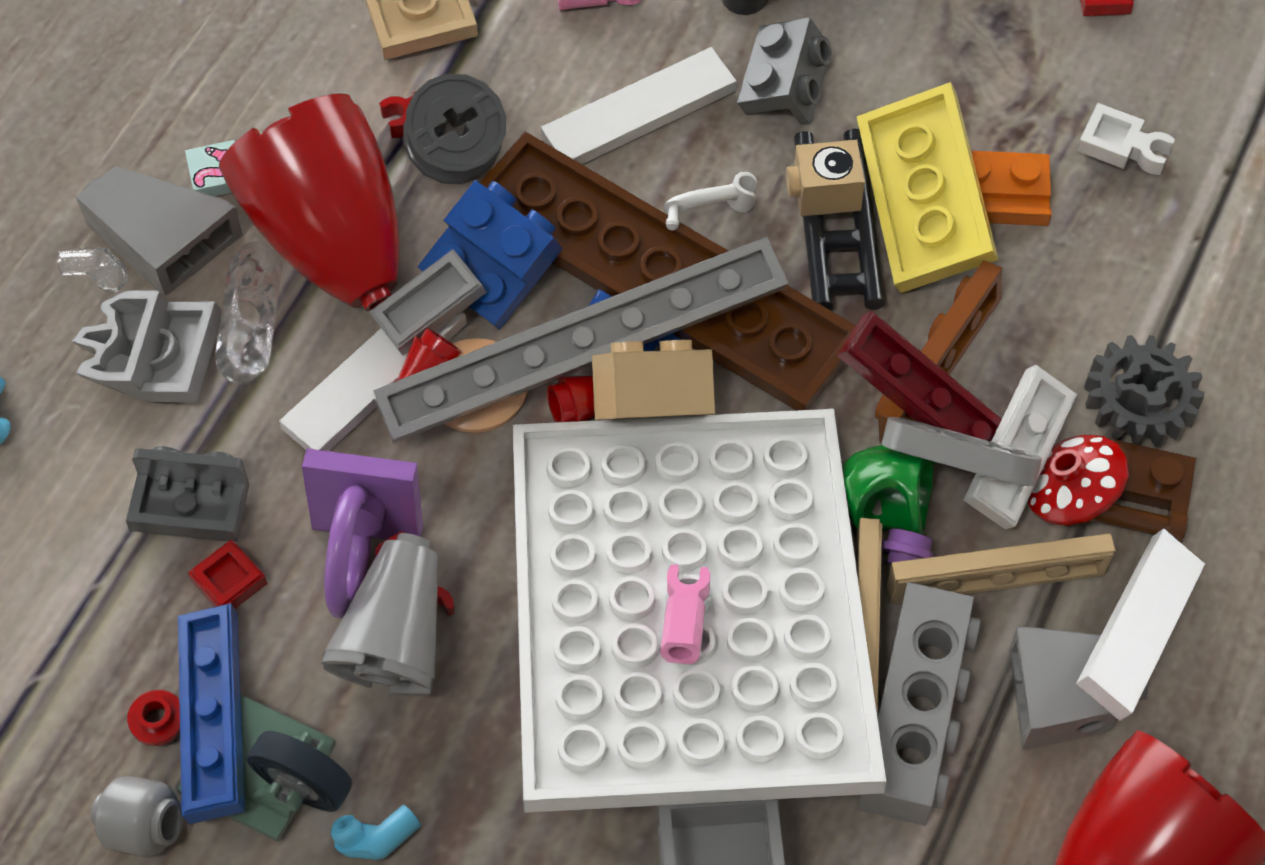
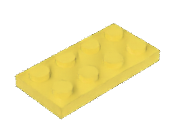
M946 83L856 116L893 282L898 291L903 293L977 268L983 260L990 263L997 261L998 256L959 100L952 83Z

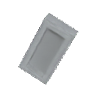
M452 249L372 309L370 314L403 356L409 352L415 336L421 337L427 328L435 332L487 292L454 249Z

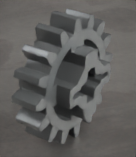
M1132 335L1126 337L1122 349L1113 342L1107 344L1104 356L1096 355L1094 357L1084 384V389L1089 391L1085 403L1086 408L1100 409L1095 424L1099 427L1111 423L1114 426L1111 438L1117 440L1125 432L1131 434L1132 444L1140 445L1143 437H1150L1153 445L1159 447L1166 433L1171 438L1178 440L1185 426L1192 427L1199 412L1197 409H1199L1205 393L1198 390L1203 378L1202 374L1199 372L1188 373L1192 362L1190 355L1177 359L1173 356L1176 344L1170 342L1164 349L1157 348L1155 336L1151 335L1147 338L1145 345H1138ZM1123 369L1124 373L1118 374L1115 378V381L1110 382V378L1117 371ZM1178 399V404L1171 411L1165 413L1164 408L1170 407L1172 401Z

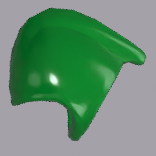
M883 445L855 452L842 464L849 519L857 529L860 518L880 519L882 532L890 531V529H901L924 535L932 491L934 465L937 462L895 451ZM877 499L881 500V515H874L872 513Z

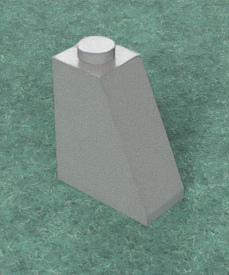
M117 166L102 177L92 180L85 187L84 191L76 196L86 225L165 297L243 235L235 206L229 201Z

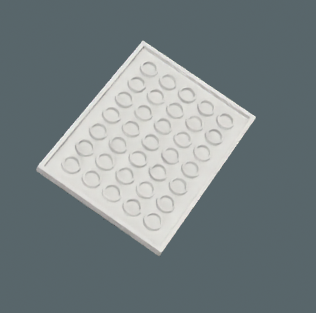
M834 409L513 425L524 813L885 793V768ZM672 564L678 565V579L684 584L696 583L700 578L701 567H708L710 572V592L704 601L705 616L701 652L698 661L694 664L670 663L662 658L660 653L665 608L669 598L667 593V573Z

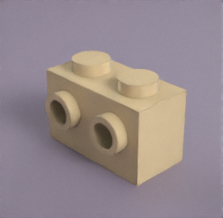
M692 340L660 341V351H643V341L611 343V353L592 355L595 420L715 414L712 349L692 350Z

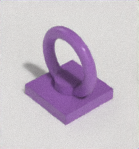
M307 448L302 471L312 530L330 532L325 563V602L330 614L340 619L343 618L367 574L372 538L388 539L400 531L421 537L423 520L417 463Z

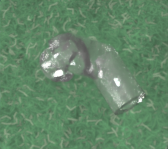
M107 248L58 250L57 264L60 275L87 274L105 292L119 291L127 282L128 274L125 265Z

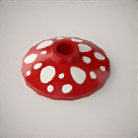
M1084 434L1064 439L1052 447L1027 503L1035 516L1049 524L1069 526L1090 521L1107 511L1122 495L1129 479V461L1120 446L1104 436Z

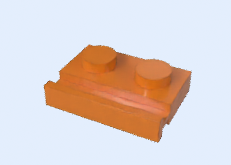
M971 151L989 223L1049 226L1052 215L1050 208L1049 154Z

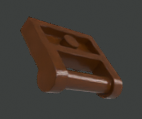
M1110 439L1120 446L1129 461V479L1122 495L1118 499L1168 510V514L1166 516L1113 504L1107 511L1090 521L1155 535L1162 529H1165L1182 544L1188 521L1187 512L1196 457ZM1090 521L1083 522V523H1078V524H1082V525H1087V526H1088Z

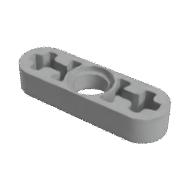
M888 417L881 443L883 446L895 451L1024 486L1036 485L1042 457L1024 450L900 417Z

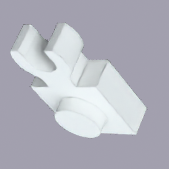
M1097 103L1081 136L1077 152L1122 169L1125 168L1130 158L1137 161L1140 168L1145 172L1160 175L1166 158L1155 155L1152 151L1169 155L1175 139L1163 132H1152L1149 134L1141 132L1145 120Z

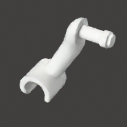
M740 172L735 175L732 184L694 190L674 196L666 201L663 206L664 210L668 213L666 227L669 230H676L679 226L678 214L723 201H727L728 205L735 211L748 212L756 201V195L753 193L757 186L756 177L750 172Z

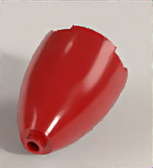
M349 94L323 95L289 107L288 112L291 116L274 122L262 134L256 128L250 129L225 152L220 160L219 169L242 210L259 233L285 261L303 277L330 296L353 308L363 306L365 311H371L392 295L391 291L398 283L400 248L394 194L378 143L361 107L353 103Z
M1137 730L1130 739L1125 741L1105 766L1084 798L1067 830L1054 865H1265V831L1231 796L1225 793L1222 795L1206 779L1190 769L1191 764L1188 760L1155 737Z

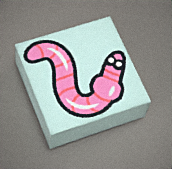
M234 140L185 150L193 190L214 197L232 193L219 169V163L225 152L235 142Z

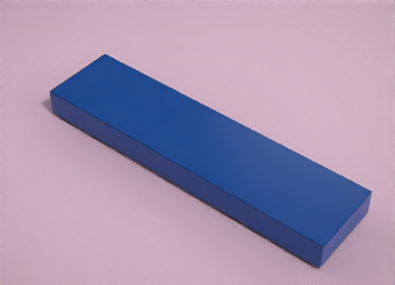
M230 603L178 616L182 817L189 824L245 812L238 613Z

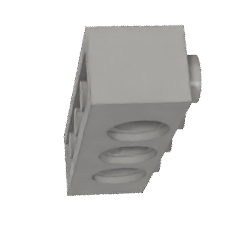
M907 582L877 717L886 776L885 793L861 795L858 810L926 826L931 808H943L949 775L939 773L942 755L953 756L960 722L950 720L953 701L958 703L964 702L970 676V670L960 668L963 650L974 652L980 626V619L970 617L974 597ZM928 645L935 646L941 649L946 657L931 659L926 657L919 648ZM915 696H923L931 700L936 708L931 711H920L914 708L908 699ZM903 748L916 749L924 756L925 761L920 764L906 763L899 757L897 751Z

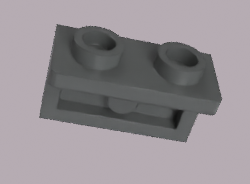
M810 17L759 26L737 101L746 115L789 108L801 125L812 122L816 104L821 98V86L827 65L831 61L832 52L828 39L821 34Z
M158 446L153 449H135L132 460L137 471V477L126 518L129 531L224 541L232 539L234 542H237L250 485L242 459L219 451L209 452L206 455L183 453L166 446Z

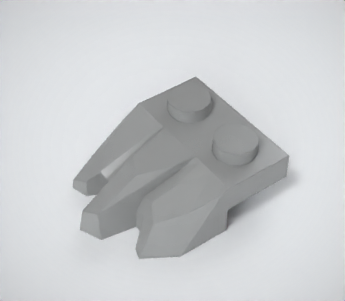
M159 290L123 291L101 303L100 310L108 317L106 324L82 327L72 340L73 343L83 350L95 354L94 358L86 360L80 365L76 372L80 377L147 402L197 403L224 312L215 301L168 302Z

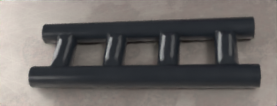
M850 129L843 136L844 141L857 139L865 180L861 211H853L854 230L825 231L823 214L803 216L811 295L813 301L831 310L833 308L832 295L863 293L865 307L875 310L885 305L868 167L860 130ZM809 131L797 133L794 136L795 149L796 145L814 144L813 134ZM858 250L860 273L830 274L827 251Z

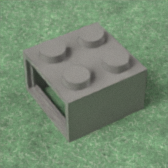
M778 799L659 805L657 807L661 865H785Z

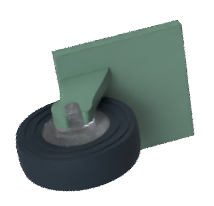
M241 695L245 812L226 817L279 842L302 803L319 810L335 812L349 794L352 779L340 765L329 757L336 745L335 739ZM181 783L177 788L179 794H181Z

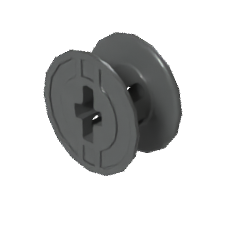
M444 74L428 80L413 94L406 110L403 144L410 161L423 175L440 183L463 184L480 178L494 165L506 135V114L499 97L486 83L466 74ZM450 122L454 128L466 123L462 136L459 137L455 131L442 136L445 132L446 123Z

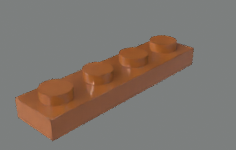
M983 260L972 277L967 275L962 279L956 290L954 303L947 314L940 313L932 323L928 334V341L921 352L947 374H951L1002 299V267ZM884 394L880 398L875 410V418L878 419L880 443H882L888 417L914 420Z

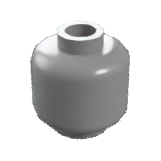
M122 776L114 779L104 789L103 793L97 796L91 810L92 823L95 826L97 838L103 847L114 852L145 858L159 855L167 846L172 845L181 832L184 819L182 817V805L171 786L160 781L132 776Z

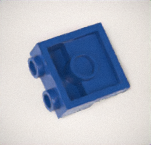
M474 180L443 221L449 227L417 267L423 272L454 249L487 292L468 307L500 330L563 248L551 236L556 227L533 209L525 217L512 207L517 199L501 185L492 181L486 188Z

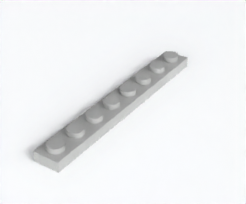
M766 236L373 390V396L394 444L592 365V355L611 353V343L643 341V345L784 290L788 282Z

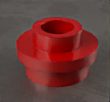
M151 690L136 698L131 704L127 715L128 727L134 738L148 746H162L172 742L180 734L179 698L166 690ZM156 709L165 710L164 717L160 721L155 723L146 721V717L151 711Z

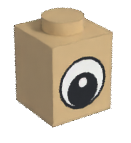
M857 139L796 145L794 166L786 167V185L788 196L797 197L800 217L861 211L865 180Z

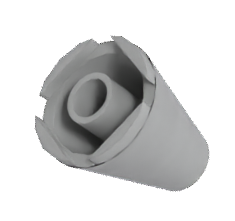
M399 533L396 540L384 541L323 653L324 656L321 664H324V670L341 679L371 688L373 682L390 686V693L416 697L429 696L435 681L439 560L438 554L429 549L430 541L408 533Z

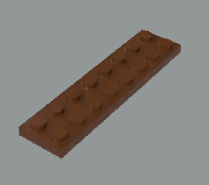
M526 131L480 181V184L486 188L492 181L505 188L517 199L512 207L525 217L533 209L553 224L556 230L551 236L555 238L563 250L552 263L594 289H600L612 297L728 252L727 249L679 222L676 230H669L666 227L667 214ZM787 285L784 290L673 334L682 340H692V348L695 350L712 349L713 361L798 411L809 410L845 362L837 354L856 325Z

